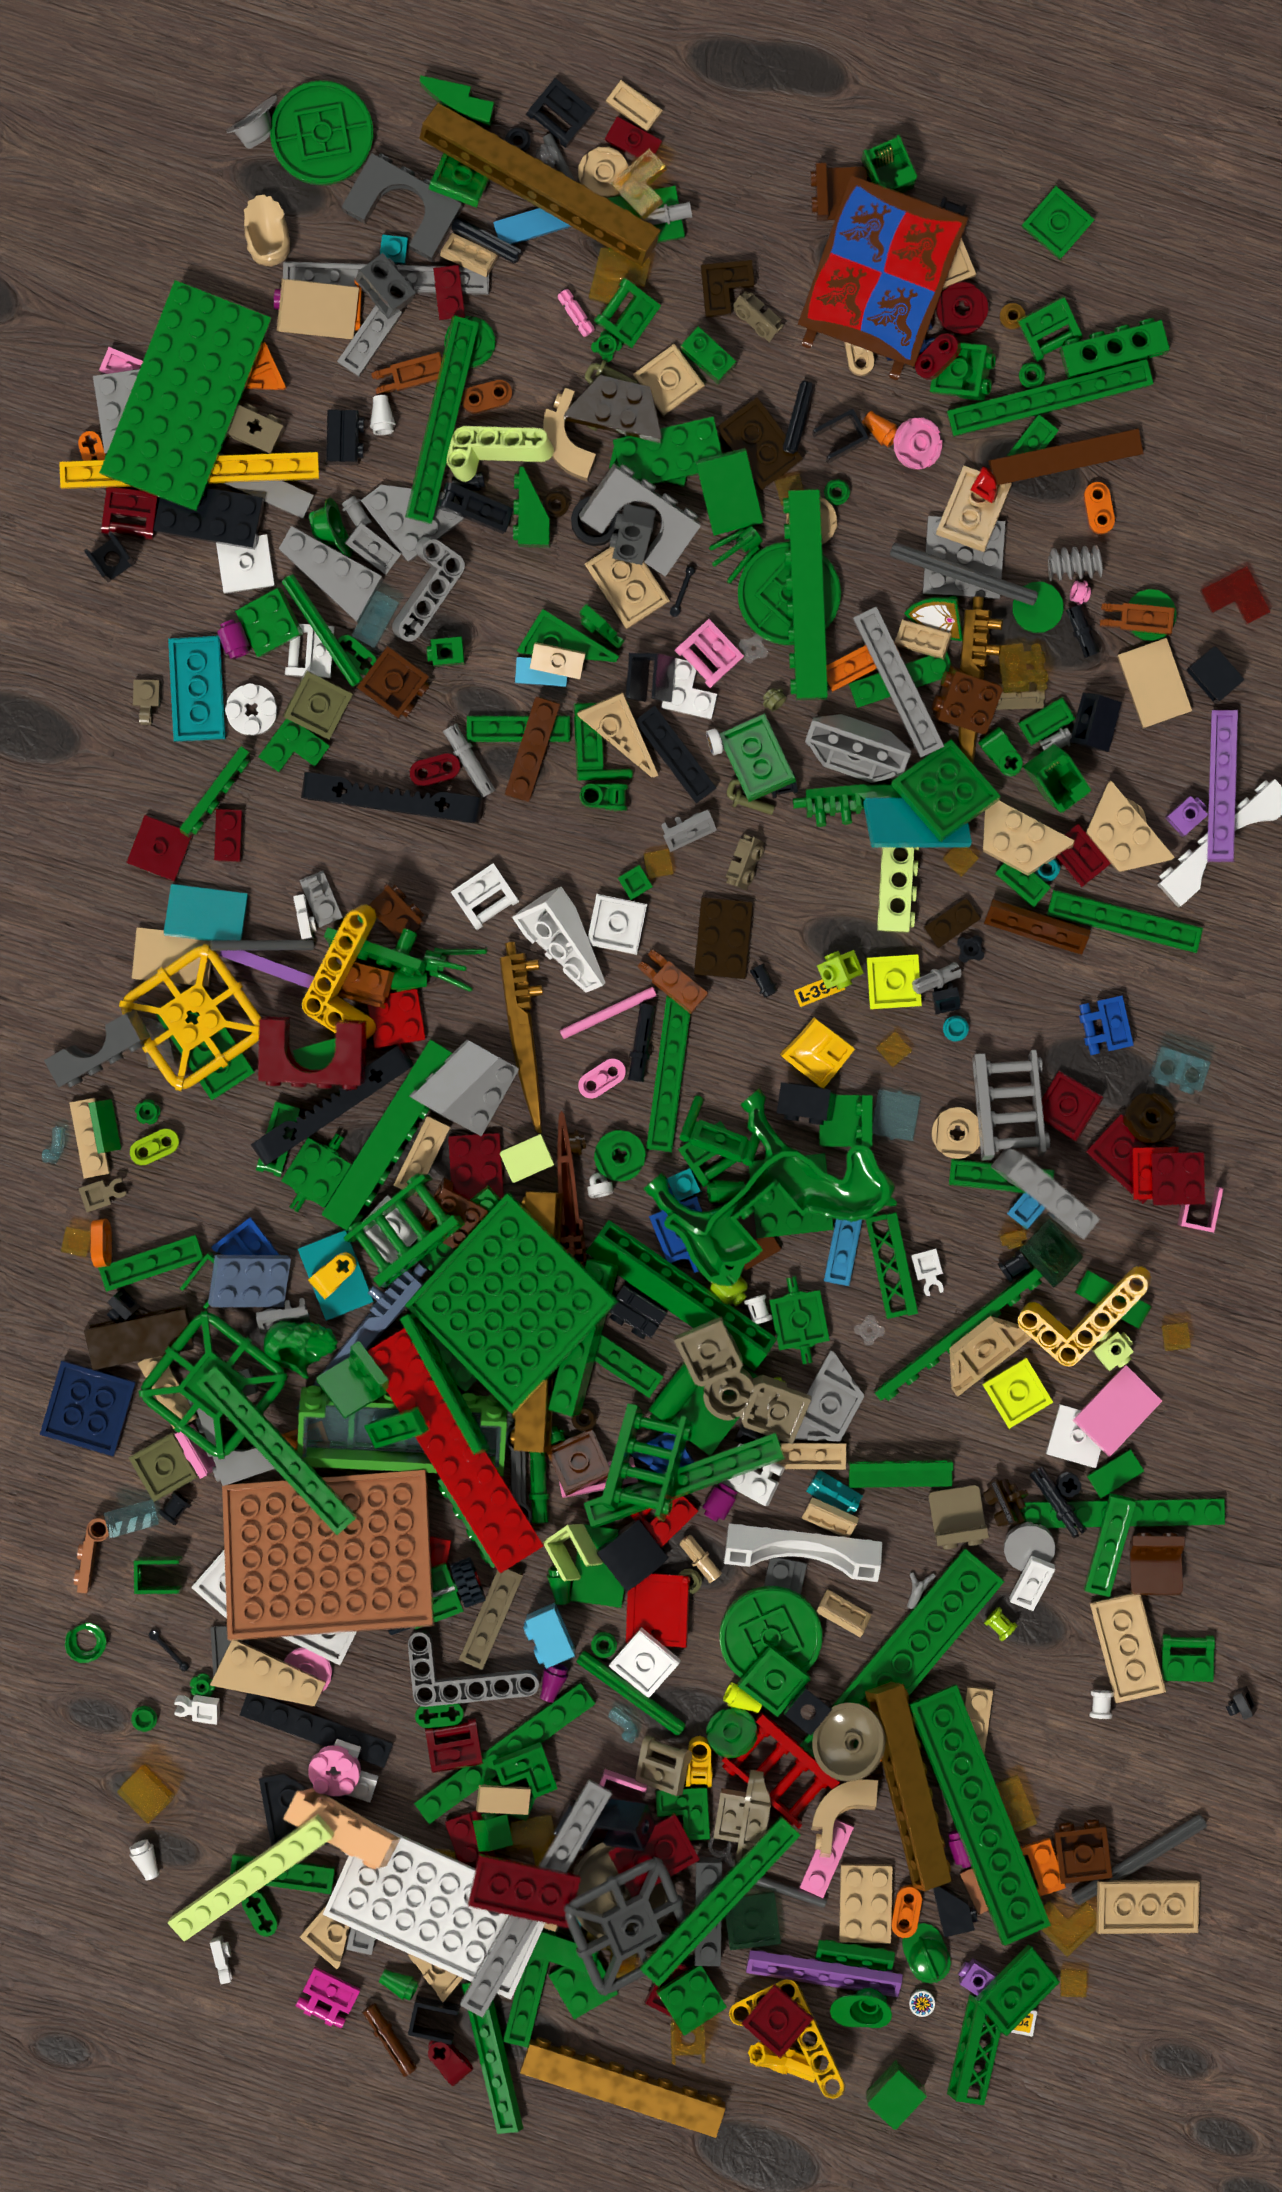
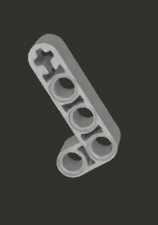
M430 537L421 538L417 542L416 553L431 567L392 624L393 633L406 641L416 640L465 569V563L461 556L440 541ZM433 543L435 551L431 556H427L425 549L429 544ZM453 558L455 566L452 570L447 571L446 562ZM439 579L440 588L436 592H432V582ZM420 601H425V610L422 613H417V604ZM412 615L414 617H417L418 620L415 621L413 618H410L409 616ZM405 624L410 628L408 633L403 628Z

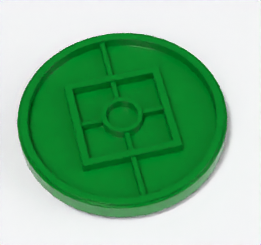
M312 81L294 88L279 102L271 120L270 139L276 158L290 175L308 184L325 186L345 181L361 169L371 152L374 130L370 113L364 102L355 92L344 85L332 81Z
M780 542L760 550L746 564L738 584V604L745 622L754 633L771 643L793 646L794 644L788 641V627H793V618L787 615V601H792V592L786 590V575H791V567L785 564V550L790 549V542ZM822 554L826 630L837 614L840 605L841 589L839 578L833 565Z
M763 1586L745 1592L728 1607L720 1624V1648L727 1665L740 1678L747 1673L770 1645L807 1673L819 1656L822 1646V1628L815 1609L802 1595L784 1587Z

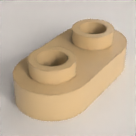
M844 342L850 371L856 376L869 374L874 366L873 352ZM863 359L866 362L865 367H858L856 361Z

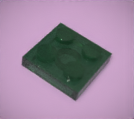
M1050 1219L1044 1222L1019 1249L1053 1288L1083 1258L1081 1253Z
M774 1891L746 1894L726 1915L730 1950L781 1944Z

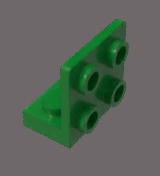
M836 1095L832 1121H824V1125H819V1145L829 1147L863 1145L872 1147V1095Z
M360 1341L351 1345L350 1357L319 1375L316 1381L343 1418H348L385 1395L389 1380Z

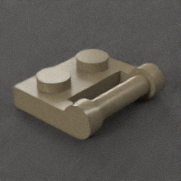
M645 1736L641 1745L635 1781L675 1796L682 1795L687 1767L692 1759V1752L685 1748L680 1750L658 1742L655 1737ZM655 1751L677 1759L676 1765L653 1758L652 1752Z

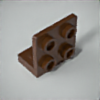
M386 884L383 887L385 890L368 905L374 909L376 917L398 940L403 929L416 932L425 924L421 919L424 914L415 904L412 903L409 906L404 901L407 896L395 884L392 887Z
M443 1178L433 1196L446 1215L460 1216L465 1222L464 1226L442 1242L456 1250L486 1217L488 1210L454 1192L453 1182L446 1178ZM426 1207L419 1221L426 1231L432 1232L438 1227V1221L429 1208Z

